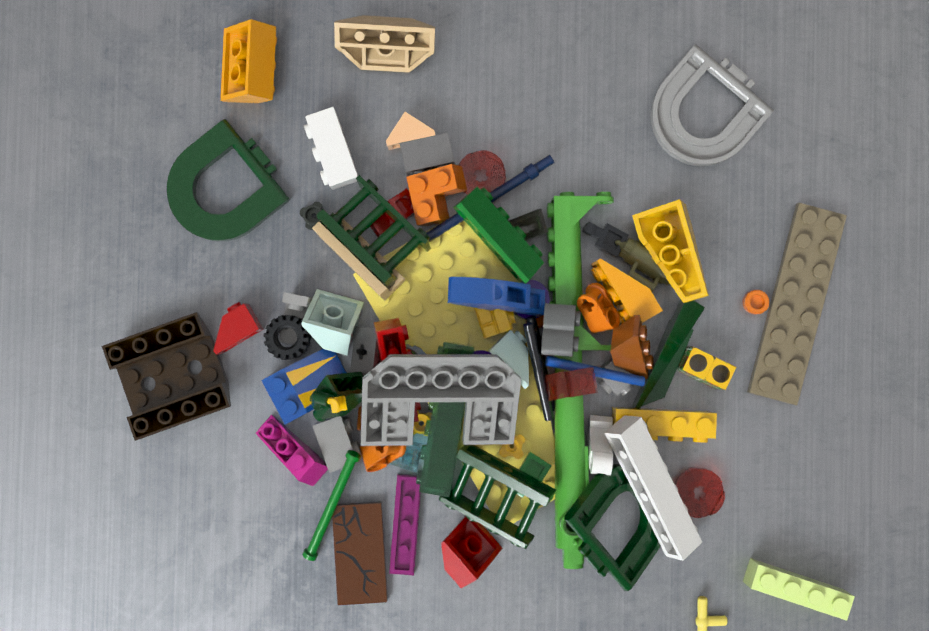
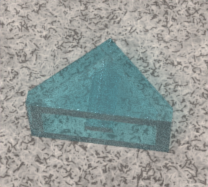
M413 442L412 445H406L405 454L390 464L417 472L423 444Z

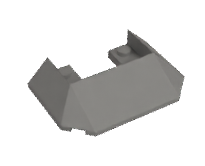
M390 354L362 377L361 446L412 445L415 402H465L463 445L514 444L521 377L497 354Z

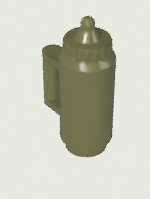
M628 238L625 242L615 241V244L619 245L621 249L619 256L631 265L627 273L628 276L648 287L651 292L654 291L658 283L660 285L664 283L667 286L670 284L641 242ZM635 269L653 279V282L636 273Z

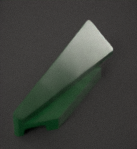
M680 299L672 320H669L654 354L653 369H649L648 379H645L643 387L640 386L632 407L639 409L644 405L665 398L694 331L692 328L704 311V306L694 300L683 303Z

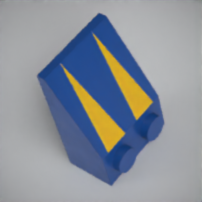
M321 349L261 381L284 424H288L314 410L310 402V396L326 375L347 372L336 352Z

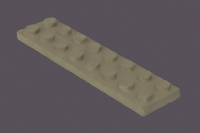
M803 203L796 204L751 374L748 393L798 405L847 215Z

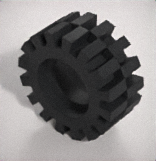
M281 315L276 319H272L271 323L266 326L265 329L267 330L263 336L266 340L264 344L268 347L267 351L281 360L299 358L307 351L308 346L311 344L310 338L312 337L302 326V319L297 316ZM284 328H291L297 334V341L291 347H284L279 342V333Z

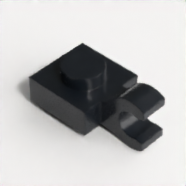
M588 222L582 230L583 233L598 239L594 246L614 257H618L621 251L620 246H617L615 241L625 242L629 236L608 223L602 229Z

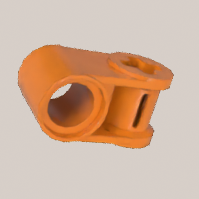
M599 283L589 284L585 294L581 295L577 300V307L585 318L588 328L593 333L617 328L620 325V315L608 296L607 290Z
M406 445L360 446L366 471L375 472L387 467L388 464L405 454Z

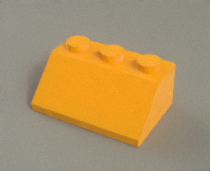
M250 19L224 28L220 101L263 103L273 100L275 92L274 71L276 68L275 46L277 44L276 26Z

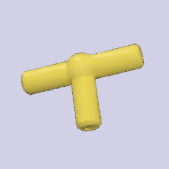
M699 596L697 598V617L695 620L697 631H707L708 626L727 625L728 620L725 615L707 616V597Z

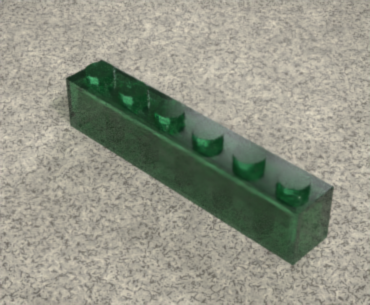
M445 341L443 346L438 347L437 354H474L475 346ZM429 402L428 410L432 411L431 420H427L424 435H428L427 445H422L420 459L424 460L423 470H418L416 484L420 485L419 492L449 497L452 490L465 402Z

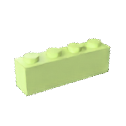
M752 558L749 560L743 582L751 589L846 621L855 596L842 588Z

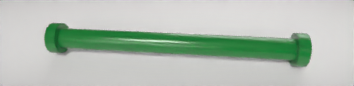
M348 450L345 455L347 459L310 544L302 553V556L307 560L315 561L318 556L317 550L356 462L360 461L361 455L356 451Z

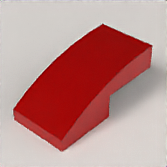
M407 188L387 201L406 220L414 215L410 192ZM385 212L370 227L376 236L379 237L395 221Z

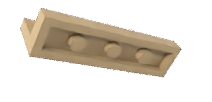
M344 219L342 220L345 231L353 229ZM320 222L312 228L384 301L406 281L394 269L393 275L397 280L392 287L387 289ZM361 235L358 237L363 248L366 245H370ZM378 252L376 253V258L380 265L383 262H387Z

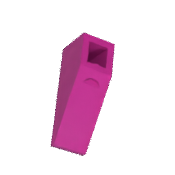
M273 415L255 433L298 481L314 486L328 470L326 463Z

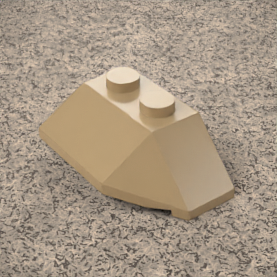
M362 15L334 22L335 48L341 51L361 70L410 73L424 60L434 54L435 27L413 18Z

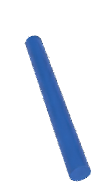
M547 356L546 366L641 387L645 384V377L552 356Z

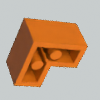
M449 164L406 177L417 226H432L450 218L445 197L467 191L463 168L455 164Z

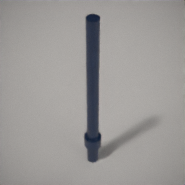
M551 155L546 156L534 165L532 163L523 168V172L489 192L493 197L491 202L499 199L525 181H532L538 177L541 171L555 163ZM456 213L426 232L430 237L428 241L431 242L464 221L463 218Z

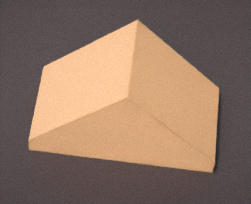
M404 112L386 140L388 150L400 148V143L435 136V130L407 112Z

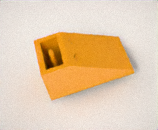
M601 258L591 264L593 267L591 269L593 277L597 282L601 281L612 303L614 302L618 309L622 324L634 315H640L643 323L663 311L648 287Z

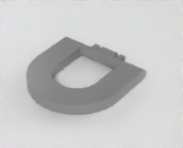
M696 44L658 88L651 106V125L657 141L670 156L692 166H711L719 164L739 152L774 110L750 90L755 85L752 79L746 84L743 83L748 77L734 64L729 69H726L725 67L730 62L726 57L719 64ZM708 71L743 100L745 104L720 134L712 138L703 139L692 136L683 128L679 119V106L684 96L701 76Z

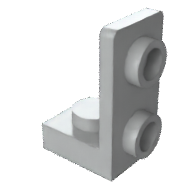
M284 292L282 302L286 303L284 315L297 316L303 320L312 298ZM284 328L280 331L279 341L294 345L297 341V334L291 328Z

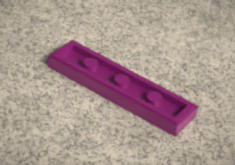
M397 474L389 574L414 576L422 475Z

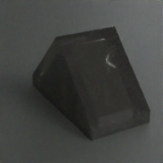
M537 209L509 220L513 227L519 226L526 234L524 238L526 242L545 237L548 234L542 209Z

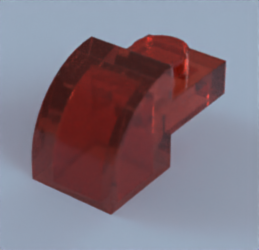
M594 367L567 372L563 371L545 376L549 401L598 393Z

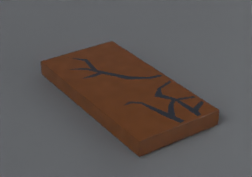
M382 502L338 504L332 516L337 604L386 603L388 596Z

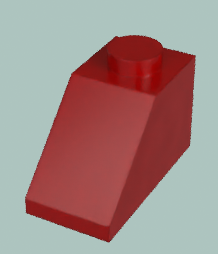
M238 302L227 308L228 313L222 316L213 350L216 355L227 352L264 330L249 304L244 303L241 305Z

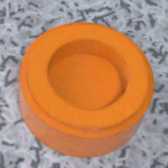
M751 290L743 297V307L750 314H761L769 307V297L762 290Z

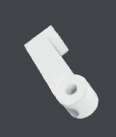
M590 415L587 444L591 474L611 475L613 453L604 432L612 426L613 417Z

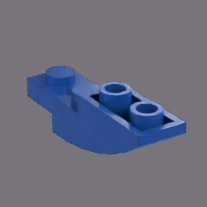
M449 277L448 303L490 311L499 309L533 316H543L545 290L531 288L530 284L505 280Z

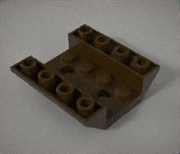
M198 312L102 346L109 369H117L133 415L127 417L135 441L231 407L227 376L219 355H216L213 351L215 346L213 337ZM194 360L199 361L202 365V370L199 374H194L190 370V365ZM147 377H152L155 380V388L152 391L144 387V381Z

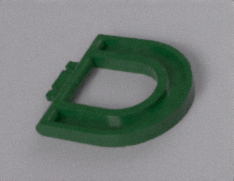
M226 119L221 120L177 157L170 169L167 180V199L177 221L192 234L211 241H231L247 235L290 201L287 194L271 176L277 170L274 164L265 168L271 162L259 146L251 150L257 144L253 138L245 143ZM234 148L263 186L228 213H208L200 206L197 200V181L205 170Z
M620 463L612 465L611 475L596 474L564 516V520L583 541L578 548L580 553L584 554L585 559L597 570L601 577H605L609 572L624 591H629L633 588L661 546ZM628 491L638 502L640 520L636 532L615 560L591 531L614 499L621 493Z

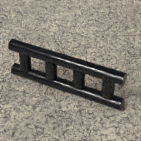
M536 316L526 317L527 323L523 324L544 420L551 421L554 419L553 411H555L554 396L545 356L541 354L542 343Z

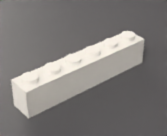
M624 415L604 433L665 555L684 561L702 543L698 529L693 524L688 514V509L678 493V488L673 483L668 473V468L658 452V447L647 430V424L642 417Z

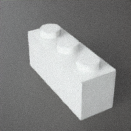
M334 107L305 116L308 124L304 125V129L308 139L313 138L316 146L312 148V152L316 162L321 161L324 169L320 171L324 185L329 184V187L335 190L357 182L358 173Z

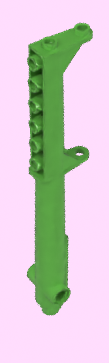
M561 192L560 196H553L551 203H547V218H551V227L547 229V241L552 242V252H548V267H552V276L548 277V291H552V301L549 304L576 305V311H580L577 307V300L583 295L580 219L594 205L614 203V197H611V192H597L596 196H574V192ZM581 313L580 326H575L574 336L579 337L578 352H573V357L556 355L555 357L582 363V351H610L611 345H601L584 328V317ZM555 368V547L562 549L563 568L582 569L584 554H581L578 548L583 541L570 526H566L564 516L589 484L588 446L585 445L583 374Z

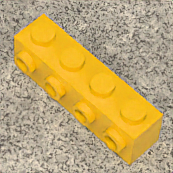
M612 407V425L624 415L642 417L647 424V430L652 440H658V436H668V441H683V437H692L693 442L707 443L708 438L716 439L717 413L711 411Z

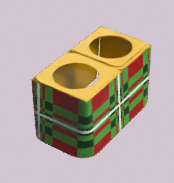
M688 346L677 370L709 387L726 390L736 366L698 348ZM701 354L706 358L707 366L703 371L696 372L691 369L689 361L693 355ZM718 365H724L729 369L723 383L715 381L712 376L713 369Z

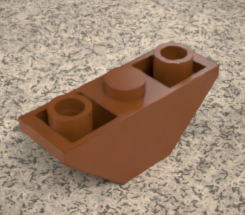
M634 315L613 330L610 352L615 366L631 374L648 379L649 369H653L654 360L653 354H650V340H647V326L642 325L640 315Z

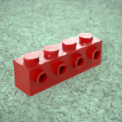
M399 318L373 322L381 362L390 354H411V350L406 349L405 340H409L406 325H401ZM415 402L414 422L419 421L417 410H421L420 402Z

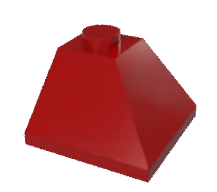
M466 515L441 542L444 569L460 588L476 581L503 549L482 524L470 521Z

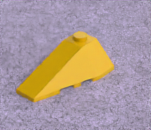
M679 199L632 215L639 240L646 247L652 259L664 273L682 302L687 303L709 296L686 204Z

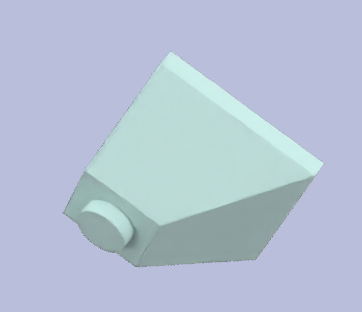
M317 289L302 320V326L323 349L348 355L354 340L355 326H358L364 302Z
M509 330L488 351L491 354H497L521 377V386L526 389L529 386L528 348L525 346L527 341L518 330L515 333Z

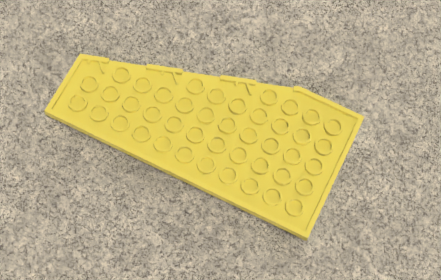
M462 221L429 242L431 249L428 252L419 245L395 268L406 281L385 301L357 273L353 274L379 320L399 318L401 325H406L409 340H405V344H410L409 346L420 347L426 354H469L476 350L488 351L508 332L506 331L484 339L474 308L448 303L449 277L486 278L518 282L465 221ZM402 245V246L398 247L397 249L393 250L392 252L386 254L385 256H383V258H384L386 261H388V260L391 259L404 245ZM392 274L391 276L395 282L397 278ZM513 313L516 323L512 324L513 329L511 331L515 333L518 330L525 337L523 324H526L525 320ZM528 350L529 386L526 389L520 386L515 436L521 434L525 438V442L522 444L523 457L521 459H515L513 456L501 457L499 449H501L502 444L475 446L519 469L529 452L535 454L552 465L542 482L555 489V439L551 421L544 420ZM427 402L458 454L459 449L464 446L462 436L465 402ZM473 468L470 477L477 489L480 490L486 476L483 472ZM497 480L494 481L486 499L488 508L496 514L508 489L506 485ZM516 494L505 519L513 524L522 519L530 502L529 498L526 496L522 498Z

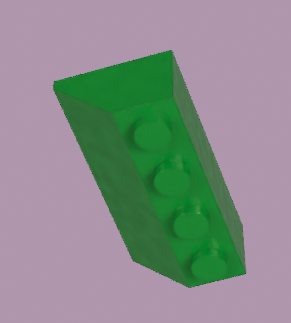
M478 186L475 187L453 208L518 282L526 284L544 264V261L540 258L543 256L542 252L534 244L530 246L524 240L526 234L519 226L513 227L509 223L508 219L510 216L501 206L499 208L494 206L491 202L493 199L492 195L484 187L481 190Z

